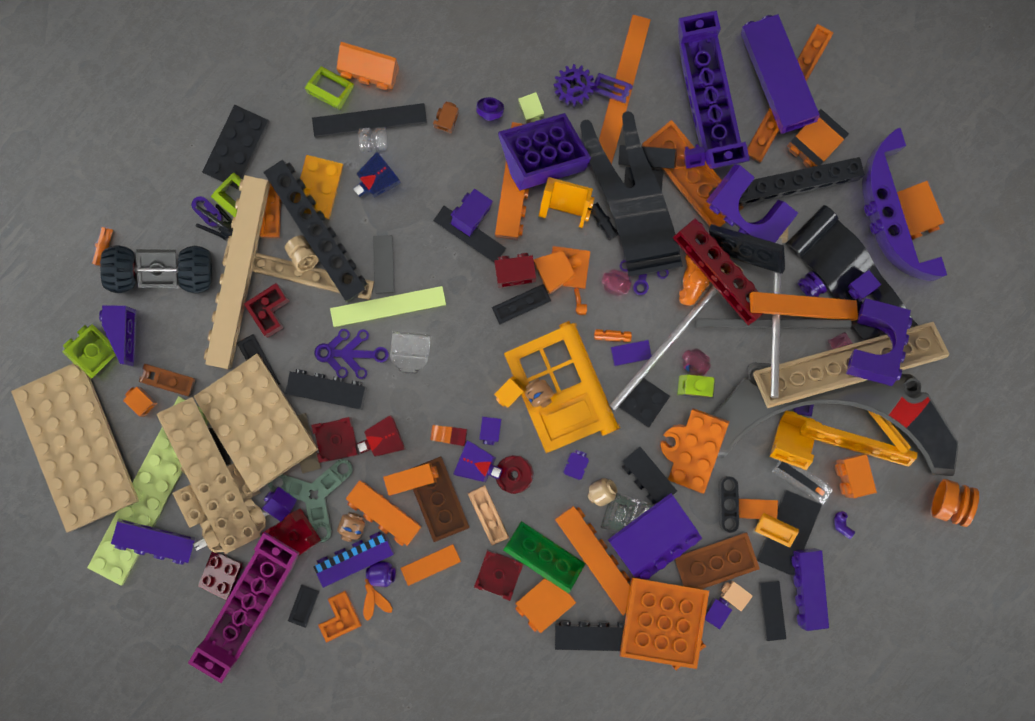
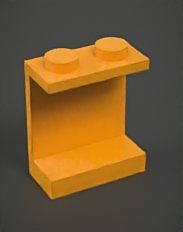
M548 177L539 217L546 218L548 209L552 208L582 216L579 227L583 228L584 221H589L591 210H588V208L592 209L595 198L591 197L593 189Z
M786 410L779 419L770 457L807 470L814 459V455L811 453L815 439L799 435L800 429L806 420L819 424L822 423L812 418L798 415L796 412Z

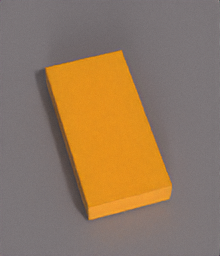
M763 513L755 527V532L787 547H791L799 533V529Z

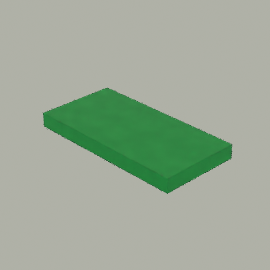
M522 521L503 549V551L567 593L573 588L586 564Z

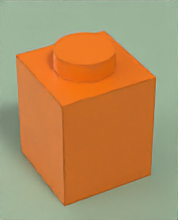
M132 387L125 394L126 398L123 400L140 417H145L157 404L141 387Z

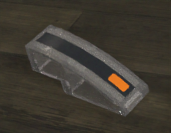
M779 461L773 470L774 474L821 505H824L834 490L809 471L783 461Z

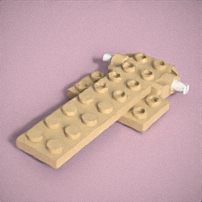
M193 397L157 413L156 415L190 482V485L172 494L189 528L200 524L202 528L203 539L193 543L196 551L207 546L214 553L223 552L227 554L261 537L260 532L266 527L265 517L270 514L263 509L261 510L251 499L261 492L260 490L254 493L251 492L234 463L226 466Z

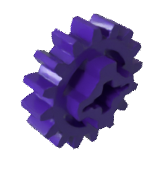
M573 64L572 69L565 66L566 71L560 70L561 76H555V80L558 82L554 84V88L558 89L555 91L556 96L560 95V102L565 100L567 106L570 102L573 103L574 107H576L577 102L583 105V100L589 101L588 95L594 94V91L591 89L595 87V83L592 82L594 77L593 75L589 76L590 71L588 69L583 71L582 65L579 69H576L575 64ZM582 77L587 81V86L582 83ZM575 83L578 84V86H574V88L571 87V85H575ZM562 86H564V88H567V94L563 92Z

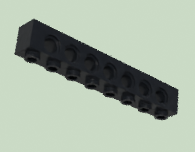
M857 157L754 179L741 195L739 206L858 181L865 175L861 159ZM717 187L713 188V189L708 193L709 196L713 193V191H714Z
M282 159L265 170L264 174L344 300L349 303L367 291L366 285L368 283L362 275L359 276L355 271L357 266L352 259L348 260L345 253H347V250L343 244L337 243L335 231L331 226L328 228L324 221L327 219L322 211L316 210L314 198L311 194L307 195L304 191L306 186L300 178L297 179L293 174L296 170L290 162L286 163ZM289 177L291 183L289 186L284 187L282 182L285 178ZM300 193L301 200L298 203H294L293 196ZM310 209L311 217L304 219L303 212ZM320 225L322 228L321 233L314 235V227ZM330 241L332 243L331 250L324 251L323 245ZM340 257L342 265L335 268L333 262L336 258ZM350 273L353 276V280L351 283L346 284L344 276Z

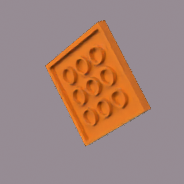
M632 577L619 656L697 669L709 591Z

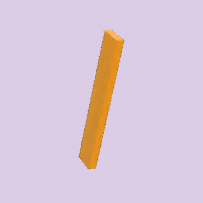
M806 420L800 429L799 435L907 467L917 459L918 452L908 450L902 454L894 445Z

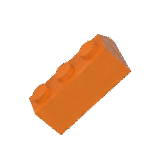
M344 42L340 43L336 69L341 77L346 79L356 78L359 79L360 83L366 85L373 83L376 84V87L383 90L393 89L399 71L398 62L395 57Z

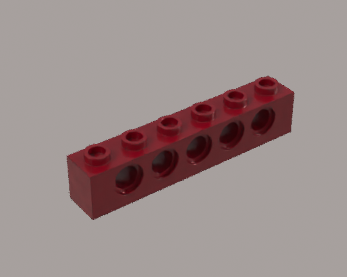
M696 218L693 219L673 237L748 326L764 314L751 312L750 303L746 297L750 300V293L758 292L753 282L746 278L741 268L734 264L729 254L722 250L716 239L710 236L701 222H698Z

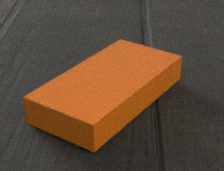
M739 499V518L760 519L762 514L765 513L777 519L778 500Z

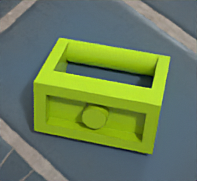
M320 66L308 81L305 90L308 94L341 110L354 87V83ZM321 75L345 87V90L339 97L316 86Z
M232 173L211 195V198L233 217H236L237 209H235L236 201L226 193V190L232 182L238 186L240 185L241 178L235 173Z

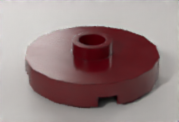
M512 455L505 457L499 462L497 466L503 470L500 478L496 479V482L502 490L511 494L524 492L530 487L534 472L527 459L522 456ZM514 471L518 473L517 478L513 477Z

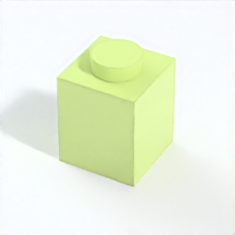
M536 92L518 99L526 124L544 118V111Z

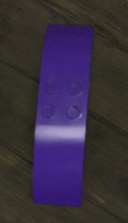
M717 10L678 19L680 55L686 89L700 147H703L705 150V161L710 169L750 161L746 142H741L718 39L721 27Z
M897 128L878 144L865 165V175L862 179V191L865 202L864 211L871 221V233L875 234L880 249L892 265L911 277L934 281L947 276L943 259L938 257L919 263L886 157L895 155L906 147L902 130Z

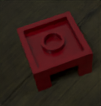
M352 417L311 425L312 432L316 436L319 463L359 455Z
M301 508L290 513L281 522L264 531L299 552V556L321 541Z
M487 549L474 588L482 591L486 590L511 601L524 564L516 559Z

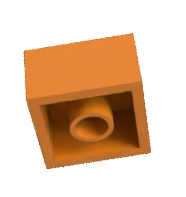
M867 454L836 460L835 471L837 476L841 478L842 483L839 485L842 495L845 494L846 498H858L877 493Z

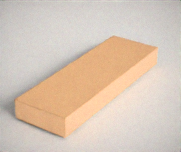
M484 485L467 493L491 545L493 546L508 539V533L486 486Z

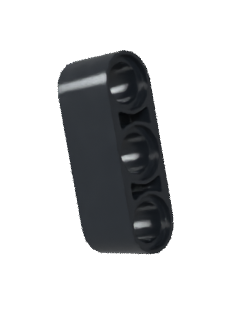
M725 476L720 479L718 484L719 525L723 531L733 533L739 528L738 481L734 477ZM729 479L732 481L733 487L727 491L724 488V482ZM727 499L733 501V507L730 510L724 507V502ZM729 518L734 521V526L731 529L725 527V521Z

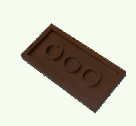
M442 456L418 465L431 463L432 467L436 466L439 475L436 478L437 482L413 489L433 542L470 528Z

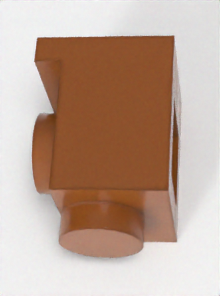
M445 102L443 107L438 109L436 115L438 121L434 120V128L449 133L453 132L459 114V109L454 103Z

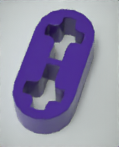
M202 196L194 198L191 204L192 209L210 227H219L215 222L210 223L211 219L196 209L197 203L205 201L203 205L207 209L206 211L217 216V219L223 223L222 214L206 198Z

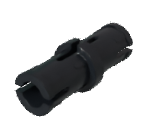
M598 202L593 204L592 209L588 208L597 222L596 225L603 230L608 240L613 239L619 234L612 225L611 218L604 213Z

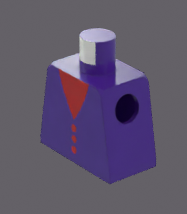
M467 440L453 475L486 482L488 476L499 479L503 469L493 465L496 457Z

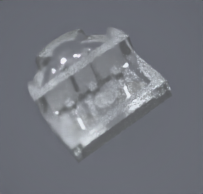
M392 332L390 360L398 368V371L405 374H415L426 366L430 354L431 335Z

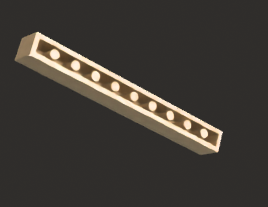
M244 175V179L240 181L239 190L241 194L235 204L237 214L232 219L231 228H233V233L228 238L227 247H229V252L224 257L223 265L225 266L224 274H221L219 281L222 286L216 296L217 310L212 315L213 329L209 331V348H206L204 353L206 365L232 369L245 308L244 303L248 294L271 184L265 179Z

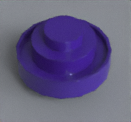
M493 97L482 98L477 102L476 112L485 120L491 121L503 116L504 104Z

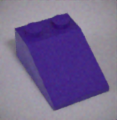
M102 305V310L99 312V320L102 322V327L119 363L134 366L136 309L128 306Z

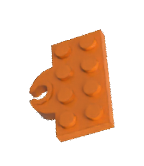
M693 408L686 426L678 424L669 428L663 436L673 437L676 440V445L671 446L666 441H661L662 453L668 460L673 462L668 480L704 494L730 422Z

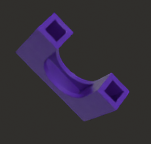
M734 164L706 200L710 204L709 209L717 215L721 213L725 216L723 220L732 227L735 224L739 228L738 232L776 243L798 212L786 202L777 200L761 220L746 222L739 212V200L755 177L741 165Z
M865 298L860 308L857 323L878 328L885 332L891 340L892 350L886 354L876 355L854 349L849 358L846 374L893 386L896 380H900L902 375L900 363L904 362L906 355L903 348L909 340V335L906 333L907 329H910L913 318H910L911 310Z

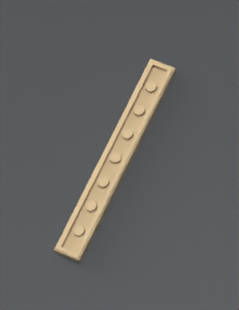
M227 246L224 253V257L225 255H228L229 247ZM260 253L255 255L252 272L340 293L325 269L313 267L308 271L300 272L295 268L292 261ZM344 276L346 284L352 282L353 276ZM366 280L368 283L366 285L367 291L357 298L370 300L374 281Z

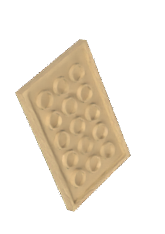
M255 354L193 396L253 493L318 450L259 354Z

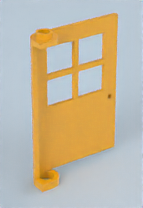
M570 321L560 324V329L504 353L513 376L525 388L530 384V381L548 373L556 388L557 393L551 398L552 402L544 408L532 406L525 392L522 394V398L546 453L598 431L604 436L621 428L619 423L616 422L576 328L577 324H571ZM564 340L572 359L551 368L543 348ZM540 351L547 370L527 378L519 359ZM574 363L581 382L561 391L553 371Z

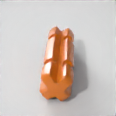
M596 329L594 331V339L631 342L632 333L629 331L622 333L615 330L603 331L602 329Z

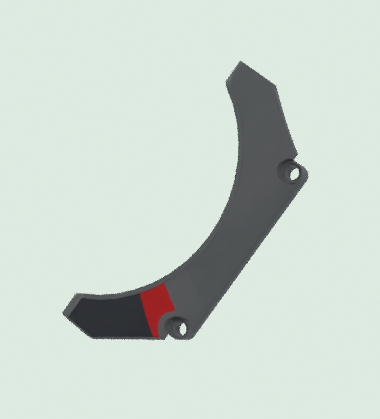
M755 362L747 368L748 379L743 378L726 401L712 414L730 422L717 457L724 458L744 435L761 422L776 414L812 404L850 405L880 415L905 432L923 454L933 475L954 476L958 440L929 394L921 392L920 381L911 374H902L900 380H896L893 386L866 380L767 408L752 373L755 369L771 367V364ZM914 381V386L907 388V383Z

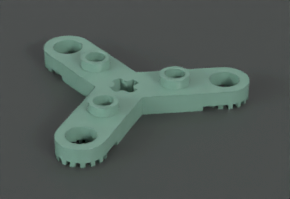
M340 459L336 461L313 483L285 474L278 476L283 481V485L280 488L297 500L306 503L309 522L316 533L319 527L326 528L327 535L324 538H320V542L329 540L332 535L325 498L352 474L353 465L349 460ZM341 463L347 464L349 468L346 474H340L338 471V466ZM273 480L268 483V487L272 491L276 489L273 485ZM311 490H313V491L318 490V492H319V493L317 494V496L319 497L318 499H316V498H312V499H311V498H310V496H311L310 491H311Z

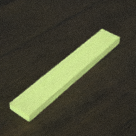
M443 286L334 307L330 308L333 327H339L445 306L446 301Z

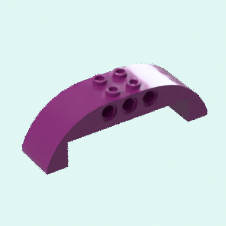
M266 532L263 533L254 548V555L205 639L197 646L188 664L219 683L224 681L248 645L299 556V552Z

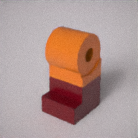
M432 425L430 440L465 446L468 429Z

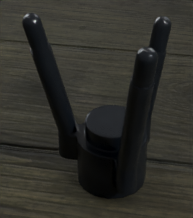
M218 204L215 207L228 222L224 221L222 223L200 206H196L197 210L220 226L218 230L221 232L198 223L195 225L196 227L217 235L223 240L232 236V219Z

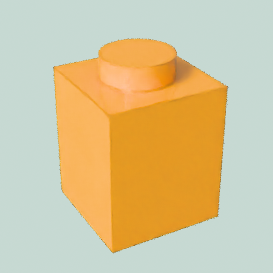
M512 376L494 395L497 397L496 400L500 405L508 408L527 389Z

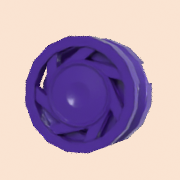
M811 271L805 275L804 279L801 278L797 281L800 289L806 296L819 297L821 293L827 292L823 282Z

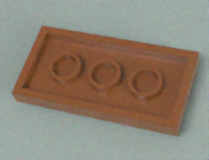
M747 532L683 553L680 557L674 559L683 586L704 589L760 569Z

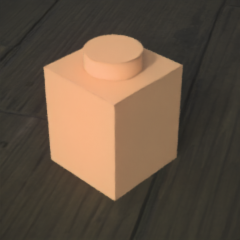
M732 580L730 583L726 582L720 590L722 592L720 596L740 611L744 609L753 597Z

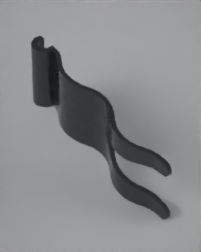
M626 111L622 115L625 144L635 180V185L631 188L625 186L611 165L591 121L583 120L580 128L584 146L591 157V166L611 209L623 247L628 276L632 277L683 267L679 245L673 239L676 234L661 188L642 149L633 113Z
M823 205L785 243L788 247H792L797 252L796 255L822 279L834 299L855 300L848 291L850 289L848 286L870 270L881 284L871 295L879 302L906 309L896 292L878 271L863 243L838 220L839 218L836 213L828 206ZM856 299L859 317L860 308L863 302H859L858 299ZM858 319L855 321L850 320L863 341L880 336L877 328L857 323ZM912 320L910 328L919 326L914 320Z

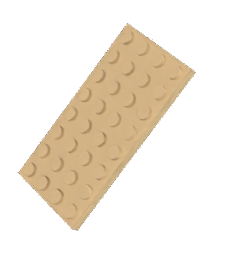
M73 363L11 391L66 532L76 530L139 502L92 381L78 365Z

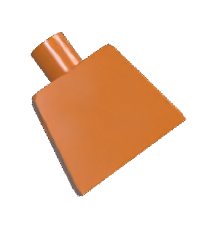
M564 251L534 259V265L549 294L574 278L575 273L572 268L582 264L577 253L567 258Z

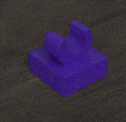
M698 144L693 149H689L688 146L685 147L686 169L705 165V150L703 147H700Z

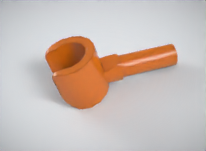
M579 288L574 289L576 313L586 315L587 304H581Z

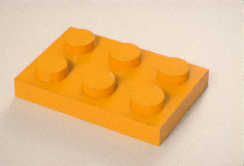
M306 155L300 179L306 186L304 191L307 195L311 194L314 198L316 210H321L326 219H330L344 165ZM300 193L295 195L294 203H298L301 200ZM307 209L303 212L309 215L312 214L310 209Z

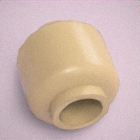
M601 478L589 486L588 498L592 503L604 506L615 500L618 490L612 480Z

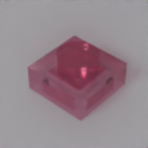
M846 332L828 340L832 349L853 344Z

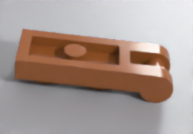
M144 363L142 368L144 369L142 377L140 376L138 382L190 397L195 378ZM151 372L155 373L153 380L149 379Z

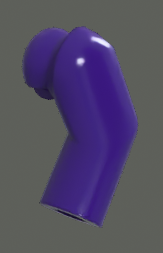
M840 511L834 517L835 529L848 539H851L855 531L847 526V513Z

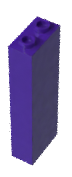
M779 14L774 16L767 15L762 20L756 22H747L742 26L741 36L780 133L783 134L817 122L820 116Z

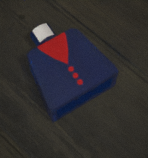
M376 152L357 172L361 182L353 189L359 197L369 191L375 198L400 185L401 182L381 155Z

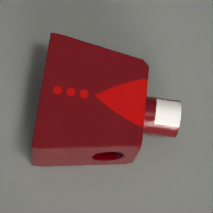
M392 415L365 430L364 433L367 439L357 443L361 454L372 450L374 457L406 450Z

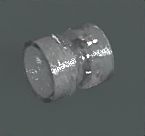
M370 127L359 128L360 153H370L373 149L376 152L388 151L386 127H375L374 130H371Z

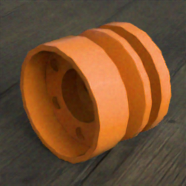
M943 479L934 494L931 507L932 517L943 521H948L951 518L953 524L959 523L960 526L968 527L974 519L978 508L979 490L974 487L969 488L967 485H962L959 489L957 482Z

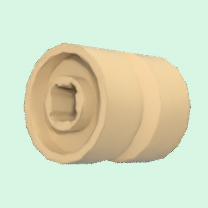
M303 235L293 237L286 243L285 250L298 271H308L318 263V257Z

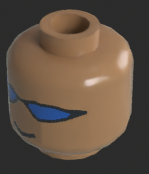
M536 379L526 386L525 395L532 406L544 408L552 402L551 398L554 392L545 380Z
M348 512V514H344L341 517L337 528L338 533L342 535L341 539L352 542V540L361 538L365 527V522L362 520L363 517L361 515Z

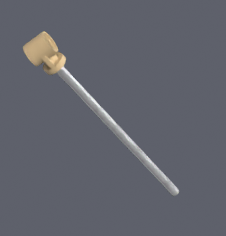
M788 227L776 243L782 245V243L788 241ZM774 272L773 293L781 294V274ZM773 314L771 398L779 397L780 315Z
M714 285L609 405L613 410L620 406L718 292Z

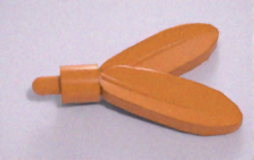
M365 579V588L368 593L364 602V618L367 621L371 619L375 604L384 612L391 613L393 610L391 603L378 591L374 590V587L369 583V579Z

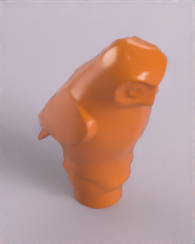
M686 254L687 266L683 275V289L679 291V301L683 305L692 306L708 287L710 281Z

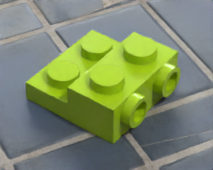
M91 324L88 327L84 325L77 331L79 336L75 340L70 338L63 345L65 349L62 353L75 365H78L90 378H93L116 354L109 340Z

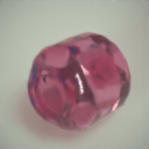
M612 269L609 273L606 272L602 278L604 290L619 297L628 293L632 283L627 273L617 269Z
M698 348L692 351L687 350L682 356L684 360L683 368L692 375L704 376L711 367L710 357Z

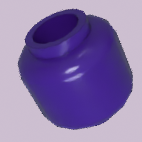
M379 561L366 569V579H369V583L372 586L388 587L395 581L396 570L389 562Z

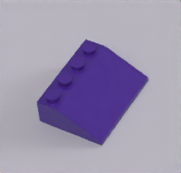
M565 113L498 132L510 175L519 191L547 183L548 177L560 179L586 170L591 159Z
M670 493L609 538L608 541L635 578L649 580L659 570L665 568L666 565L680 557L690 547L696 545L702 537L675 497Z

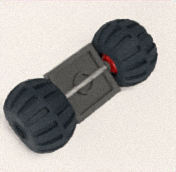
M120 245L111 246L101 254V283L103 288L110 292H128L135 286L137 273L138 288H177L179 280V286L183 290L190 293H201L208 290L211 286V253L200 246L186 247L179 252L177 265L176 250L137 249L135 260V254L131 249Z

